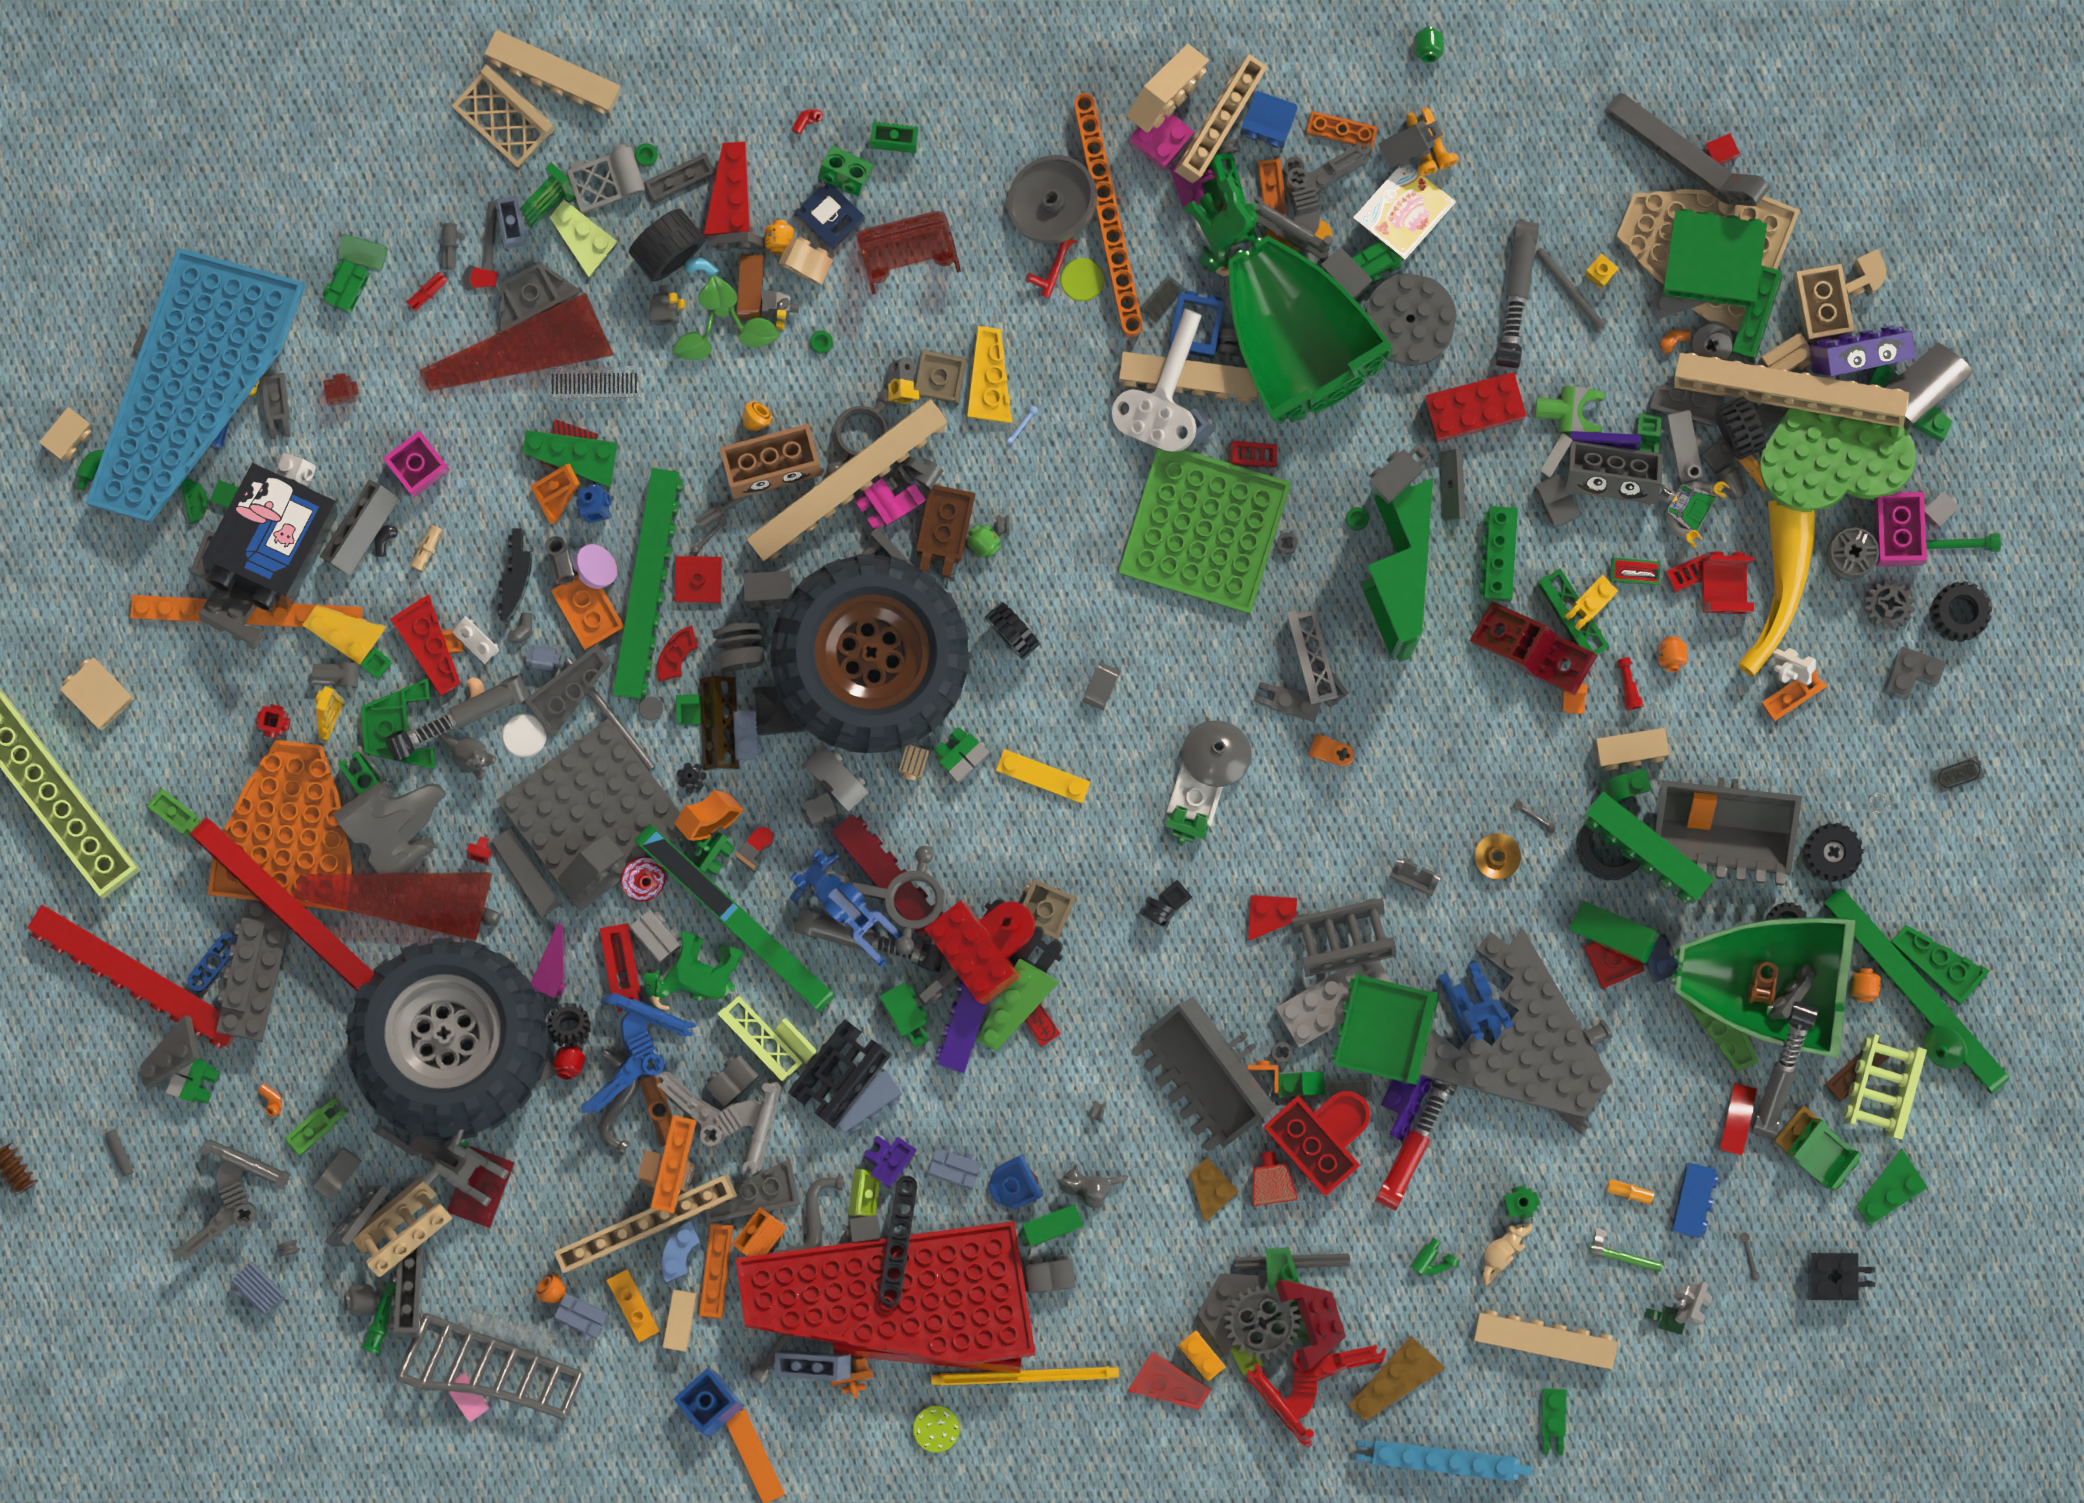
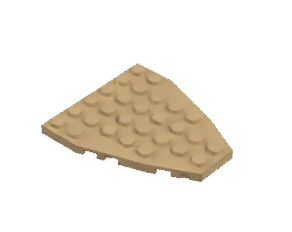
M1679 189L1668 192L1634 193L1616 237L1646 271L1664 286L1675 210L1690 209L1694 213L1699 214L1712 212L1721 217L1734 215L1742 220L1760 219L1763 223H1767L1761 265L1777 270L1800 210L1766 196L1756 206L1725 204L1706 190ZM1709 302L1691 309L1705 321L1723 322L1730 327L1732 332L1738 334L1746 307Z

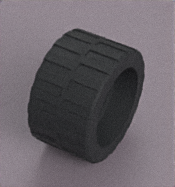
M674 209L647 227L634 240L629 248V254L651 281L657 282L674 273L689 258L693 257L702 247L705 237L682 209Z
M1585 825L1582 826L1576 839V852L1581 865L1584 866L1588 873L1606 881H1616L1630 876L1639 868L1640 863L1635 859H1632V861L1628 860L1619 866H1607L1600 863L1594 857L1591 850V838L1594 832Z

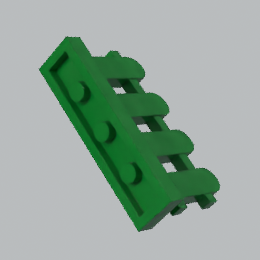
M552 162L545 168L549 178L520 207V211L525 217L524 220L531 229L562 198H565L569 203L575 198V193L568 177Z

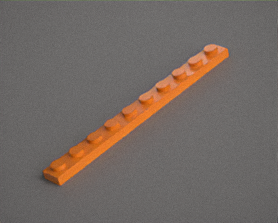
M132 595L130 618L203 622L199 619V612L208 599ZM292 603L289 610L276 605L273 612L257 607L245 625L306 628L303 626V623L316 605ZM319 605L357 619H362L363 607Z

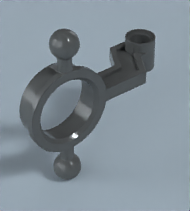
M884 388L879 392V402L874 409L867 406H855L845 410L837 418L832 436L834 445L841 456L836 462H832L827 466V476L859 453L849 449L841 437V428L848 418L858 414L868 415L879 423L882 435L889 430V425L881 414L886 406H891L895 403L888 401V388ZM907 457L901 463H898L897 460L894 462L898 466L902 465L904 470L910 474H914L915 477L913 479L928 490L932 489L943 473V469L928 459L922 463L916 458Z
M921 846L915 852V858L918 861L916 871H908L898 875L892 880L887 889L851 883L864 897L885 901L890 917L897 924L904 927L902 937L895 944L896 950L902 955H907L914 949V942L911 939L913 929L928 926L938 918L943 908L944 897L939 883L931 875L925 873L927 864L934 857L933 850L928 846ZM835 874L845 884L848 883V877ZM910 881H920L927 884L935 894V906L932 912L921 920L912 921L903 918L898 914L894 906L897 890L903 884Z

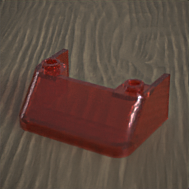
M933 211L863 229L856 235L872 295L876 294L874 283L884 282L890 275V269L933 259L934 263L940 266H948L954 263L956 272H961L954 239L946 214L942 211Z

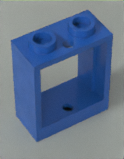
M1193 291L1180 293L1169 350L1180 323L1183 304L1187 302L1217 308L1211 344L1192 342L1188 353L1214 359L1225 301H1220L1221 298L1214 295H1207V298L1200 297L1198 293Z

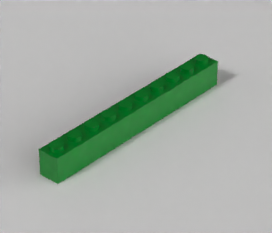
M651 469L613 690L615 697L642 701V696H647L649 682H645L646 673H651L653 660L649 659L650 650H655L657 637L653 636L654 627L658 628L660 623V614H657L658 605L663 604L664 592L661 591L662 582L666 583L668 577V569H664L665 562L671 558L672 547L668 546L670 537L674 538L676 524L672 523L673 516L678 515L680 501H676L678 492L682 493L684 479H680V473L676 471Z

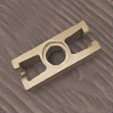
M673 1289L663 1348L687 1352L698 1294Z

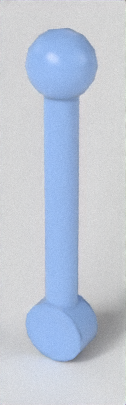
M1031 406L1029 408L1028 415L1006 442L1008 446H1011L1030 418L1037 414V407Z

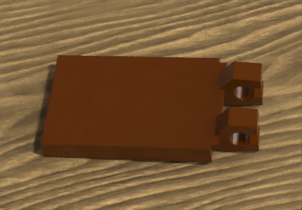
M934 485L929 490L916 548L918 556L922 557L919 569H924L929 573L931 559L944 561L942 577L951 579L954 564H959V561H962L976 493Z

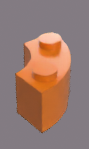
M713 790L701 802L694 805H685L674 824L688 840H703L712 837L710 833L721 827L724 830L729 827L744 809L730 793Z

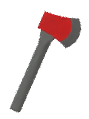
M493 201L488 202L483 265L481 268L469 265L463 274V283L468 291L485 287H497L498 272L494 271L493 268L496 207Z

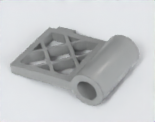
M625 144L614 147L611 154L588 163H584L583 160L570 164L571 169L567 170L581 213L625 198L640 195L646 191L632 148L626 147ZM605 162L609 166L606 178L595 173L598 166ZM585 171L590 174L584 186L576 182L574 173ZM593 176L604 180L599 192L588 188ZM607 183L616 187L618 195L610 198L602 195ZM586 190L597 195L593 204L584 207L582 198Z

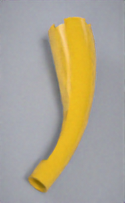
M1768 501L1774 592L1770 612L1762 633L1755 645L1747 650L1738 663V667L1751 677L1758 673L1773 654L1797 611L1812 557L1815 534V510H1812V512H1799L1784 507L1777 501Z

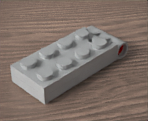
M1380 961L1340 969L1275 1008L1298 1048L1344 1022L1346 1016L1342 1014L1344 1003L1346 1000L1349 1001L1351 992L1348 991L1351 978H1355L1356 973L1392 983Z

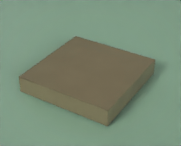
M922 350L914 390L919 391L920 397L958 404L967 358Z

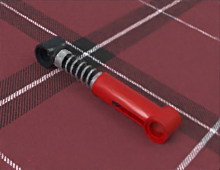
M1437 1080L1433 1081L1431 1086L1434 1088L1430 1094L1431 1098L1427 1100L1428 1104L1424 1105L1423 1115L1419 1117L1420 1121L1416 1122L1417 1127L1409 1130L1397 1158L1376 1196V1202L1394 1211L1397 1210L1409 1182L1431 1141L1428 1138L1431 1134L1430 1130L1434 1128L1433 1124L1437 1123L1435 1120L1437 1117H1440L1438 1114L1442 1111V1106H1445L1444 1102L1448 1100L1449 1096L1454 1095L1458 1086Z

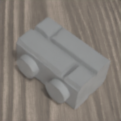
M649 910L629 928L658 963L661 964L681 947L678 943L681 938L673 929L668 931L663 924L666 920L658 911L653 913Z

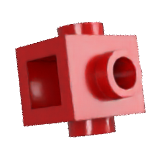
M270 704V707L262 706V710L258 711L256 725H258L257 729L263 732L262 736L276 739L277 735L283 737L284 731L288 732L291 718H288L289 714L283 711L284 707ZM272 719H278L276 727L271 726Z

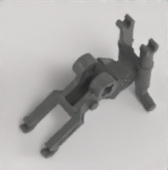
M1358 143L1313 172H1307L1300 167L1290 170L1287 176L1286 193L1292 198L1291 204L1296 216L1295 220L1289 219L1286 214H1281L1266 205L1262 198L1256 196L1255 203L1259 204L1255 208L1258 218L1257 223L1274 232L1277 237L1280 236L1303 251L1313 254L1322 263L1329 258L1328 251L1330 250L1333 238L1328 235L1322 240L1315 236L1320 222V202L1318 196L1337 180L1368 164L1371 151L1370 143L1366 145V150H1362V144Z
M379 1125L373 1131L412 1156L422 1154L421 1158L425 1161H433L431 1165L434 1167L421 1179L428 1186L438 1175H441L443 1180L460 1189L463 1193L475 1198L485 1206H488L492 1199L468 1185V1179L475 1168L482 1165L503 1179L509 1174V1171L498 1164L496 1165L485 1156L461 1144L460 1140L464 1133L463 1129L457 1130V1135L452 1136L451 1140L447 1141L425 1139L424 1136L416 1134L409 1145Z
M211 1139L206 1140L200 1148V1153L206 1155L210 1152L219 1156V1159L224 1160L217 1170L218 1193L224 1204L201 1231L184 1245L177 1247L173 1254L174 1261H178L181 1254H183V1260L186 1261L211 1239L219 1236L230 1225L248 1226L254 1221L257 1210L255 1205L248 1201L250 1196L242 1179L244 1170L251 1173L252 1176L256 1175L276 1184L279 1189H285L286 1181L289 1180L291 1174L288 1171L279 1170L262 1162L260 1158H253ZM241 1208L244 1211L249 1209V1219L245 1216L243 1218L239 1216Z

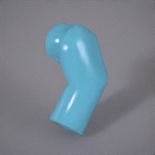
M691 257L684 265L685 271L689 274H693L696 270H703L711 277L712 275L716 276L720 271L704 257Z

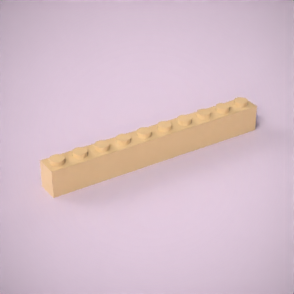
M1680 353L1674 388L1736 399L1744 396L1748 401L1897 427L1904 426L1909 401V392L1901 389H1887L1878 385L1859 384L1855 381L1835 380L1832 377L1812 376L1809 373L1789 372L1786 369L1766 368L1763 365H1749L1740 361L1731 362L1717 357H1702L1694 353Z
M930 398L748 536V542L763 561L767 558L772 561L781 554L780 548L786 544L788 547L792 546L799 540L798 535L804 530L806 533H809L818 526L817 520L821 517L827 519L836 512L834 507L841 502L843 505L850 502L854 498L853 493L859 488L861 491H864L873 484L871 479L877 475L882 477L891 470L890 465L896 460L898 463H901L909 457L908 451L913 447H916L918 450L928 442L926 438L932 433L938 435L946 429L945 423L948 420Z

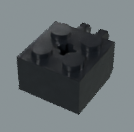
M1808 1253V1300L1857 1301L1859 1300L1858 1287H1876V1282L1873 1281L1858 1282V1272L1872 1274L1875 1272V1267H1858V1253ZM1833 1270L1835 1274H1838V1279L1835 1280V1283L1828 1279V1274H1832Z

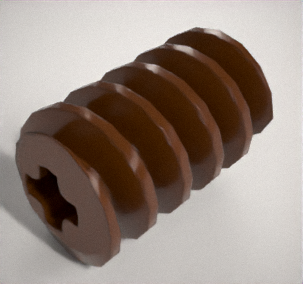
M9 1143L0 1148V1170H2L0 1178L8 1177L4 1184L6 1186L13 1185L10 1193H18L17 1195L34 1186L39 1180L30 1181L29 1178L32 1176L33 1171L25 1173L24 1170L28 1167V1164H19L23 1156L15 1157L14 1155L18 1149H9L12 1144Z

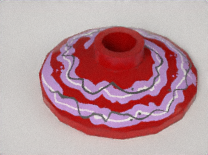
M647 856L631 860L624 867L621 874V887L624 893L632 900L639 902L650 901L657 897L663 890L666 882V874L663 867L653 858ZM644 878H649V882L646 885H643L642 880Z

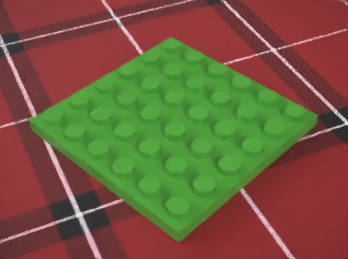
M1157 448L1118 574L1251 615L1292 482L1188 450L1171 452Z

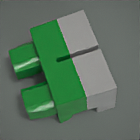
M958 727L949 735L957 744L952 750L943 742L934 749L935 754L940 759V764L957 784L973 771V767L976 768L990 755V752L971 733L967 734ZM960 754H962L969 761V763Z
M198 1059L178 1071L180 1074L193 1078V1081L173 1074L166 1093L193 1103L197 1101L208 1104L212 1092L201 1088L203 1082L207 1080L216 1084L221 1072L210 1067L211 1064Z

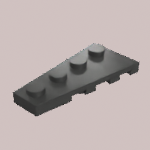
M598 645L591 648L525 700L552 737L556 735L610 666L611 662Z
M788 1159L734 1185L737 1197L706 1210L705 1214L707 1223H713L755 1214L759 1207L765 1211L800 1205L791 1160Z

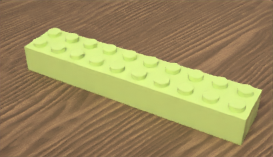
M0 688V768L99 897L105 899L141 870Z

